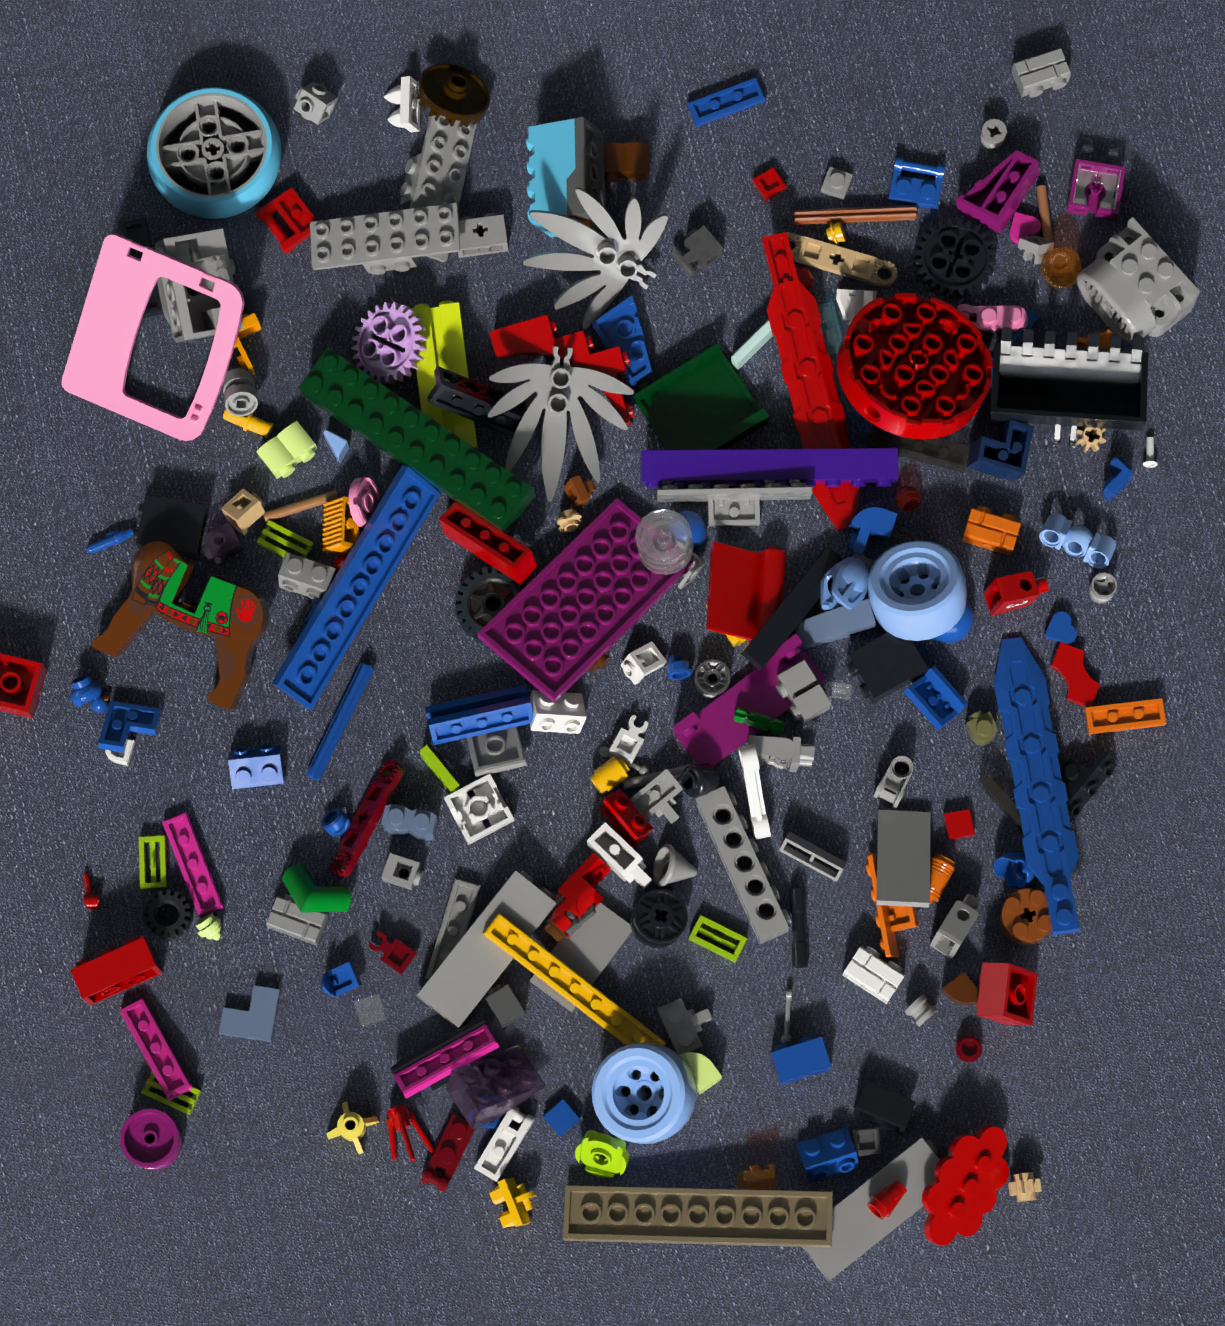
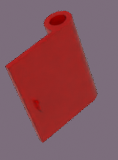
M715 541L711 543L707 630L751 641L784 600L786 553L781 551L780 547L769 546L766 550L756 553Z

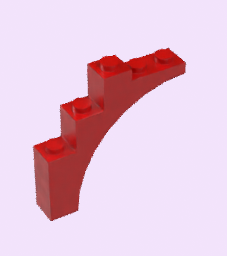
M548 315L489 332L495 355L499 359L517 355H539L554 358L552 348L553 346H558V355L560 356V361H563V356L567 353V347H571L573 352L569 359L570 365L605 373L626 385L625 379H620L619 376L629 373L627 367L631 366L627 351L623 352L622 348L617 346L592 354V351L595 350L592 336H587V333L583 330L556 338V335L559 334L556 320H551V317ZM603 391L626 425H633L631 418L635 417L631 402H626L625 395Z

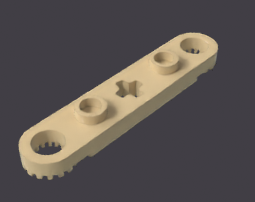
M787 232L788 239L796 245L792 251L794 262L882 288L890 287L896 282L898 271L890 261L887 262L874 256ZM836 254L840 255V260L843 262H838L837 265H834L830 257L834 258ZM888 269L892 273V277L887 280L880 279L878 271Z

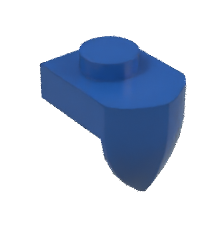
M353 961L325 972L321 978V989L332 997L340 996L362 986Z

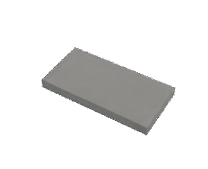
M878 810L876 905L929 908L931 812Z
M599 903L595 908V915L583 923L570 937L564 934L551 951L554 956L592 985L632 933L630 924L602 903ZM533 975L530 979L533 985L571 1013L575 1010L576 1007L536 975Z

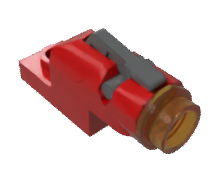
M594 852L557 890L565 900L546 921L548 924L544 927L557 942H560L563 938L566 940L583 923L595 915V908L604 899L594 887L604 879L611 869Z

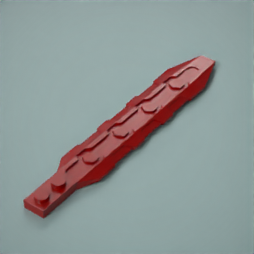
M787 232L762 237L761 241L773 285L766 311L772 335L776 338L782 362L780 367L784 383L788 387L794 411L793 420L796 432L800 435L803 449H851L844 423L846 418L843 406L839 403L832 375L834 370L831 358L827 354L820 327L822 322L816 299L798 279ZM815 483V487H812V493L836 530L848 529V524L858 514L860 487H851V483H841L840 487H826L825 483Z

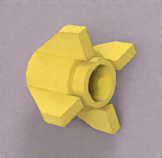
M346 1101L342 1103L344 1114L339 1118L337 1127L326 1134L328 1139L342 1135L344 1139L353 1141L358 1154H362L364 1151L359 1139L364 1136L366 1126L379 1123L377 1116L362 1118L359 1114L351 1112ZM349 1121H353L356 1124L353 1130L346 1128L349 1126Z

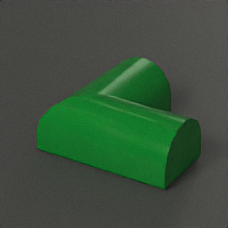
M303 864L293 865L285 871L282 881L301 913L346 912L349 910L351 894L346 885L317 886L307 867Z

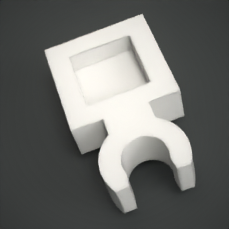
M632 715L629 719L628 731L621 728L609 750V753L622 758L630 764L633 763L644 742V739L639 737V735L644 734L648 727L647 721L644 722L642 727H636L634 725L635 715Z

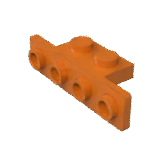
M872 853L867 855L866 870L872 879L871 896L873 901L876 902L877 854ZM876 905L878 913L875 914V919L882 933V938L880 939L881 950L888 958H899L895 932L919 927L916 907Z

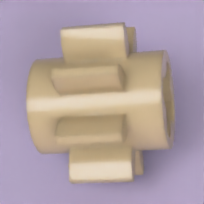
M1082 427L1083 430H1077L1078 441H1076V445L1080 444L1083 447L1084 453L1090 447L1096 452L1099 450L1097 443L1104 444L1106 442L1102 438L1105 428ZM1088 432H1091V437L1095 438L1091 442L1088 441L1089 437L1085 435Z
M1033 1172L1013 1175L1014 1182L1008 1183L1010 1196L1016 1195L1017 1202L1036 1200V1193L1042 1191L1040 1178L1034 1179Z

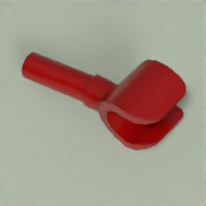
M89 873L83 874L85 886L84 903L88 909H99L100 895L92 894Z

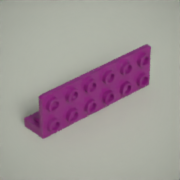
M797 634L780 646L763 669L760 671L755 669L699 713L695 714L693 711L673 726L674 736L697 764L709 763L715 766L748 740L749 735H756L761 731V729L747 725L746 722L742 724L734 720L735 711L738 707L748 709L747 712L750 713L754 711L770 716L772 720L777 719L789 709V706H791L790 700L787 697L782 698L775 686L778 684L777 677L779 674L805 660L817 679L813 687L821 685L826 681L825 676L801 648L802 640Z

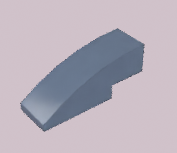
M865 599L853 609L849 610L842 606L805 619L797 625L794 632L802 640L801 648L806 649L847 638L853 633L875 628L876 622L869 599Z

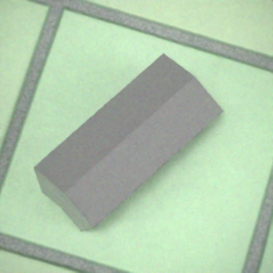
M791 832L788 833L779 850L836 882L840 879L847 866V862ZM790 843L812 855L811 858L790 848L787 844ZM815 857L838 869L839 872L837 873L814 861Z

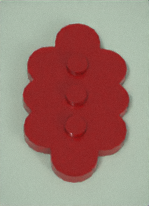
M985 1125L977 1131L975 1136L969 1134L956 1136L949 1146V1156L940 1159L934 1169L935 1180L929 1182L922 1193L923 1207L929 1213L924 1224V1233L929 1242L945 1246L951 1243L957 1234L965 1237L972 1236L980 1229L983 1214L991 1211L995 1206L997 1200L996 1190L1002 1188L1009 1177L1008 1164L1002 1158L1007 1146V1138L1001 1128Z

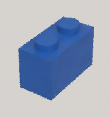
M815 1034L801 1038V1043L790 1046V1043L787 1042L774 1047L775 1051L771 1052L770 1056L780 1086L831 1070L832 1066L822 1037L816 1038Z

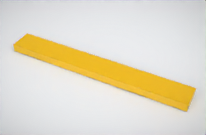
M499 913L483 933L489 940L625 1046L640 1042H650L663 1046L666 1044L660 1037Z

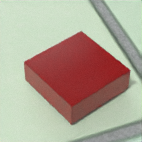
M774 166L752 178L753 184L765 202L787 189V185Z
M969 809L943 814L948 840L975 835Z

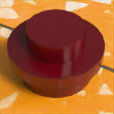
M964 1036L957 1042L955 1051L960 1060L971 1063L981 1056L982 1045L977 1038Z

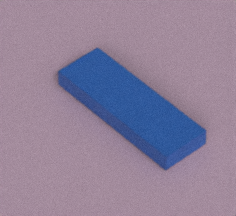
M754 77L687 103V107L697 128L765 102V96L757 78Z

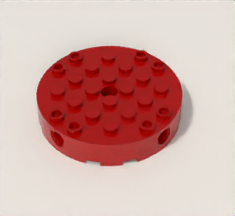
M896 293L894 297L884 299L880 297L871 301L854 316L838 349L837 373L848 400L868 421L894 435L925 440L950 435L963 428L972 420L990 389L993 363L990 350L985 347L981 339V332L962 312L946 302L933 297L929 300L916 297V293Z

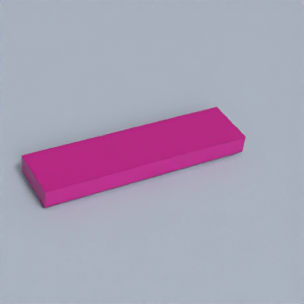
M187 812L162 821L199 918L224 909Z
M143 997L119 1010L168 1102L190 1091L192 1086Z
M484 1024L393 1076L407 1099L499 1048V1045L487 1024Z

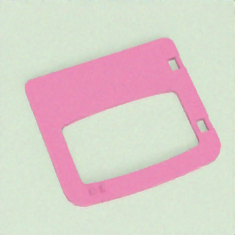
M115 233L108 235L103 241L62 377V387L73 395L184 441L194 440L203 433L229 367L244 308V297L241 290L231 281L209 274L205 270L150 247L140 245L124 236ZM133 248L143 252L142 258L138 259L129 255L130 249ZM159 277L168 278L217 299L221 305L208 362L186 417H179L128 395L125 391L128 366L137 332ZM203 278L215 283L213 290L201 285Z

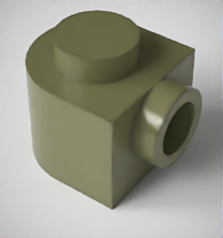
M981 710L968 717L970 721L966 722L965 728L971 740L975 744L982 746L991 743L997 732V725L991 713L984 714Z

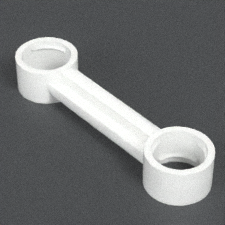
M755 745L738 747L754 838L757 840L771 837Z

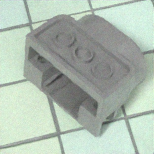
M1133 217L1129 219L1123 231L1118 235H1113L1109 242L1099 249L1095 260L1079 272L1076 278L1078 288L1090 307L1115 334H1120L1121 339L1129 344H1132L1133 336L1135 335L1144 338L1146 335L1159 337L1192 311L1200 293L1197 287Z
M223 228L166 238L156 242L155 250L234 283L232 274H235V265L233 260L229 259ZM159 277L157 285L162 309L167 322L171 326L175 342L179 343L215 336L221 307L220 302L199 291H196L195 295L191 296L188 294L186 286L168 278ZM203 278L201 285L213 290L215 283ZM242 319L240 322L239 330L244 329Z

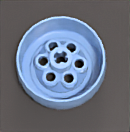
M920 540L901 543L885 551L870 569L868 593L871 608L879 624L885 631L895 637L913 641L935 638L952 629L965 611L967 587L963 569L958 558L951 550L941 544ZM921 575H928L926 579H920L919 577ZM904 579L910 580L906 584L900 583Z
M650 1042L632 1043L620 1047L609 1054L599 1065L592 1085V1103L602 1125L611 1134L620 1139L637 1144L657 1143L679 1132L689 1121L694 1111L697 1097L696 1082L686 1061L675 1051L663 1045ZM635 1070L641 1072L639 1080L633 1078L632 1074ZM653 1072L659 1076L657 1082L652 1079ZM625 1086L630 1088V1095L628 1097L622 1094V1089ZM645 1088H650L652 1091V1095L648 1100ZM633 1104L637 1105L639 1108V1111L636 1115H633L630 1112V1108ZM652 1106H656L657 1112L651 1116L649 1110Z

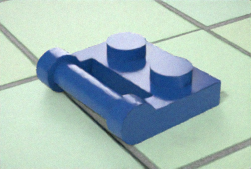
M896 156L888 201L937 210L945 165L938 164V166L906 161L903 160L904 157ZM901 170L936 176L935 182L900 176Z

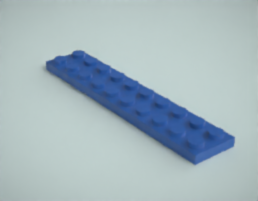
M402 465L272 681L274 686L306 709H313L441 494L408 466Z

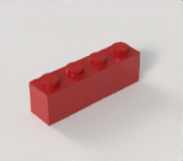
M455 501L439 518L445 536L520 585L537 567L533 553L529 548Z

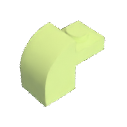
M695 1052L679 1055L691 1069L696 1082V1090L699 1094H702L722 1079L716 1067L704 1055Z

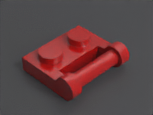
M292 187L263 206L256 213L258 219L265 222L280 242V248L285 254L294 250L298 244L311 236L310 223L317 221ZM276 210L293 231L294 235L288 238L272 217V213Z

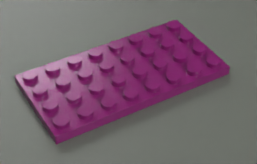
M616 498L478 632V638L555 703L692 567L693 561Z

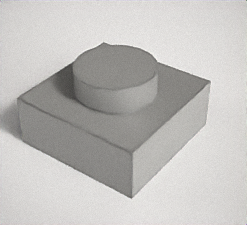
M829 167L821 187V192L844 200L853 175Z

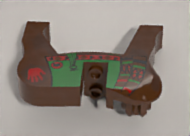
M154 541L147 543L137 551L132 561V592L129 598L113 616L107 630L93 640L91 647L113 657L121 656L155 614L186 630L207 636H215L220 680L217 687L209 693L206 700L226 710H235L251 675L254 648L268 626L269 609L266 600L258 591L217 575L210 577L200 603L189 599L187 602L183 600L179 602L194 564L189 559H185L172 545L166 542Z

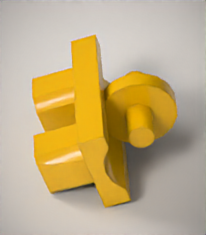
M514 1177L498 1181L499 1185L492 1189L489 1194L495 1205L504 1201L507 1204L509 1210L499 1214L502 1226L504 1228L510 1226L518 1227L531 1223L528 1211L534 1208L530 1199L537 1196L535 1190L527 1192L524 1183L517 1186Z

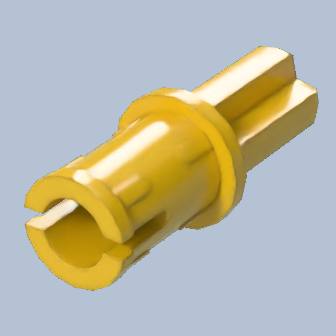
M226 409L223 413L224 420L242 427L245 432L250 430L267 439L272 433L274 424L255 417L254 413L242 417L234 416Z

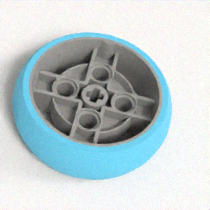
M201 88L190 91L172 101L156 119L147 143V164L156 188L173 206L187 214L201 218H227L252 208L264 198L273 186L281 164V140L277 127L270 115L251 97L228 88ZM220 112L238 115L252 123L257 130L244 132L235 122L220 117ZM196 117L197 120L190 124L181 135L179 143L168 145L174 133L184 123ZM208 127L216 128L212 133L205 132ZM236 146L245 147L241 152L233 151ZM212 150H217V151H216L217 154H216V155H211V154H212L211 151H212ZM188 154L195 155L192 160H184V157ZM261 161L252 177L240 187L232 190V185L244 176L250 162ZM216 173L224 174L221 179H212ZM184 174L195 185L208 189L209 195L186 190L179 186L170 176Z

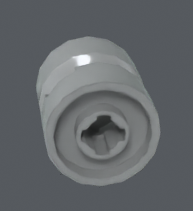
M241 368L228 371L222 385L226 410L230 414L240 417L253 413L258 406L253 374Z

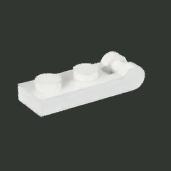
M513 1104L474 1167L475 1170L495 1182H498L535 1120V1117L530 1114L526 1116L519 1111L520 1108ZM513 1120L521 1125L518 1131L509 1127Z

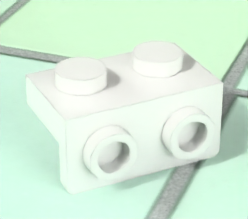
M532 690L530 695L534 716L530 724L532 731L579 734L587 717L582 693L565 692L553 703L541 691Z

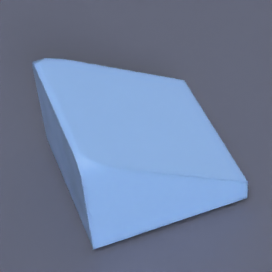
M324 430L323 434L326 442L338 462L341 463L349 450L347 440L329 430Z

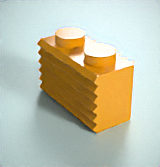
M343 496L323 504L325 513L323 514L324 528L322 530L324 533L322 535L324 538L322 539L323 552L339 556L349 554L360 536V527L354 522L350 512L349 497Z

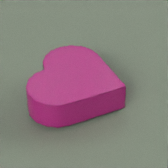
M1015 212L1009 232L1011 241L1018 244L1021 237L1038 235L1041 223L1033 216Z

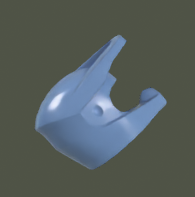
M856 557L846 558L836 563L823 575L820 586L821 607L823 610L841 606L850 610L855 608L864 599L868 591V577L870 573L869 566L865 561ZM830 577H833L832 595L828 590V580Z

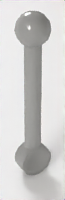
M607 747L600 748L599 753L601 757H615L617 760L619 759V757L609 753ZM623 760L627 766L638 770L641 775L649 773L647 766H639L635 763L630 764Z
M786 989L784 1034L781 1036L782 1043L791 1042L789 1028L792 989Z

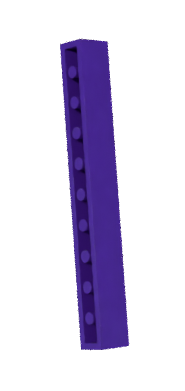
M898 448L641 450L640 485H646L647 489H660L662 485H676L678 489L688 488L687 484L703 485V489L713 488V484H727L729 488H738L739 484H755V488H763L764 484L779 483L781 487H790L792 483H806L807 487H815V483H825L826 487H840L841 483H851V487H865L866 483H876L877 487H890L892 483L899 479Z

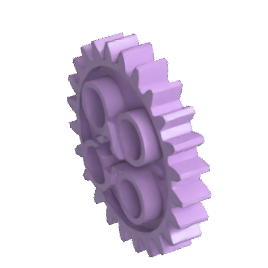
M384 302L383 307L375 306L376 313L370 310L367 311L368 319L361 318V322L364 325L355 328L360 333L359 336L352 338L358 342L357 345L351 348L358 351L353 357L354 360L359 361L356 367L383 385L386 383L394 385L395 380L403 382V375L411 377L410 368L418 369L415 363L416 360L424 359L419 353L427 349L421 346L422 342L427 340V337L421 335L426 330V327L420 326L423 320L416 317L417 312L411 310L410 307L393 302V304ZM376 334L405 348V352L394 349L374 339L373 336Z

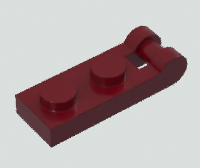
M452 1114L421 1178L422 1183L427 1185L431 1183L438 1187L437 1190L443 1193L446 1192L477 1128L476 1124ZM437 1166L446 1170L443 1177L434 1173Z

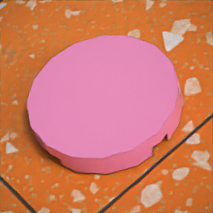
M360 477L354 479L349 489L350 512L354 522L361 528H365L377 508V501L380 500L378 488L370 478Z

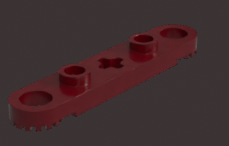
M389 759V761H386V764L383 763V767H380L379 775L371 783L337 848L339 849L337 855H334L335 858H332L333 862H330V872L340 879L346 878L353 871L362 852L367 847V842L381 818L385 806L391 801V797L404 771L403 766L395 760Z

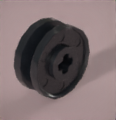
M664 889L651 890L643 894L632 908L630 915V926L636 939L652 948H665L673 944L686 929L688 921L687 908L682 899L675 893ZM660 915L663 918V920L657 922L655 920V917H658Z

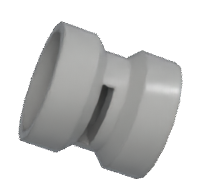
M1109 573L1097 574L1089 586V596L1097 603L1110 601L1116 592L1117 581Z

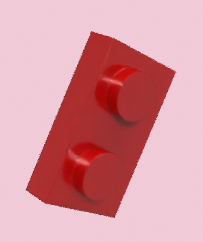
M621 789L603 800L604 804L599 810L632 848L638 846L653 830L651 824Z

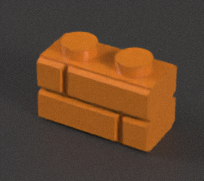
M978 506L977 509H971L962 541L1011 556L1021 522L1016 521L1017 518L1013 515L992 514L991 509Z

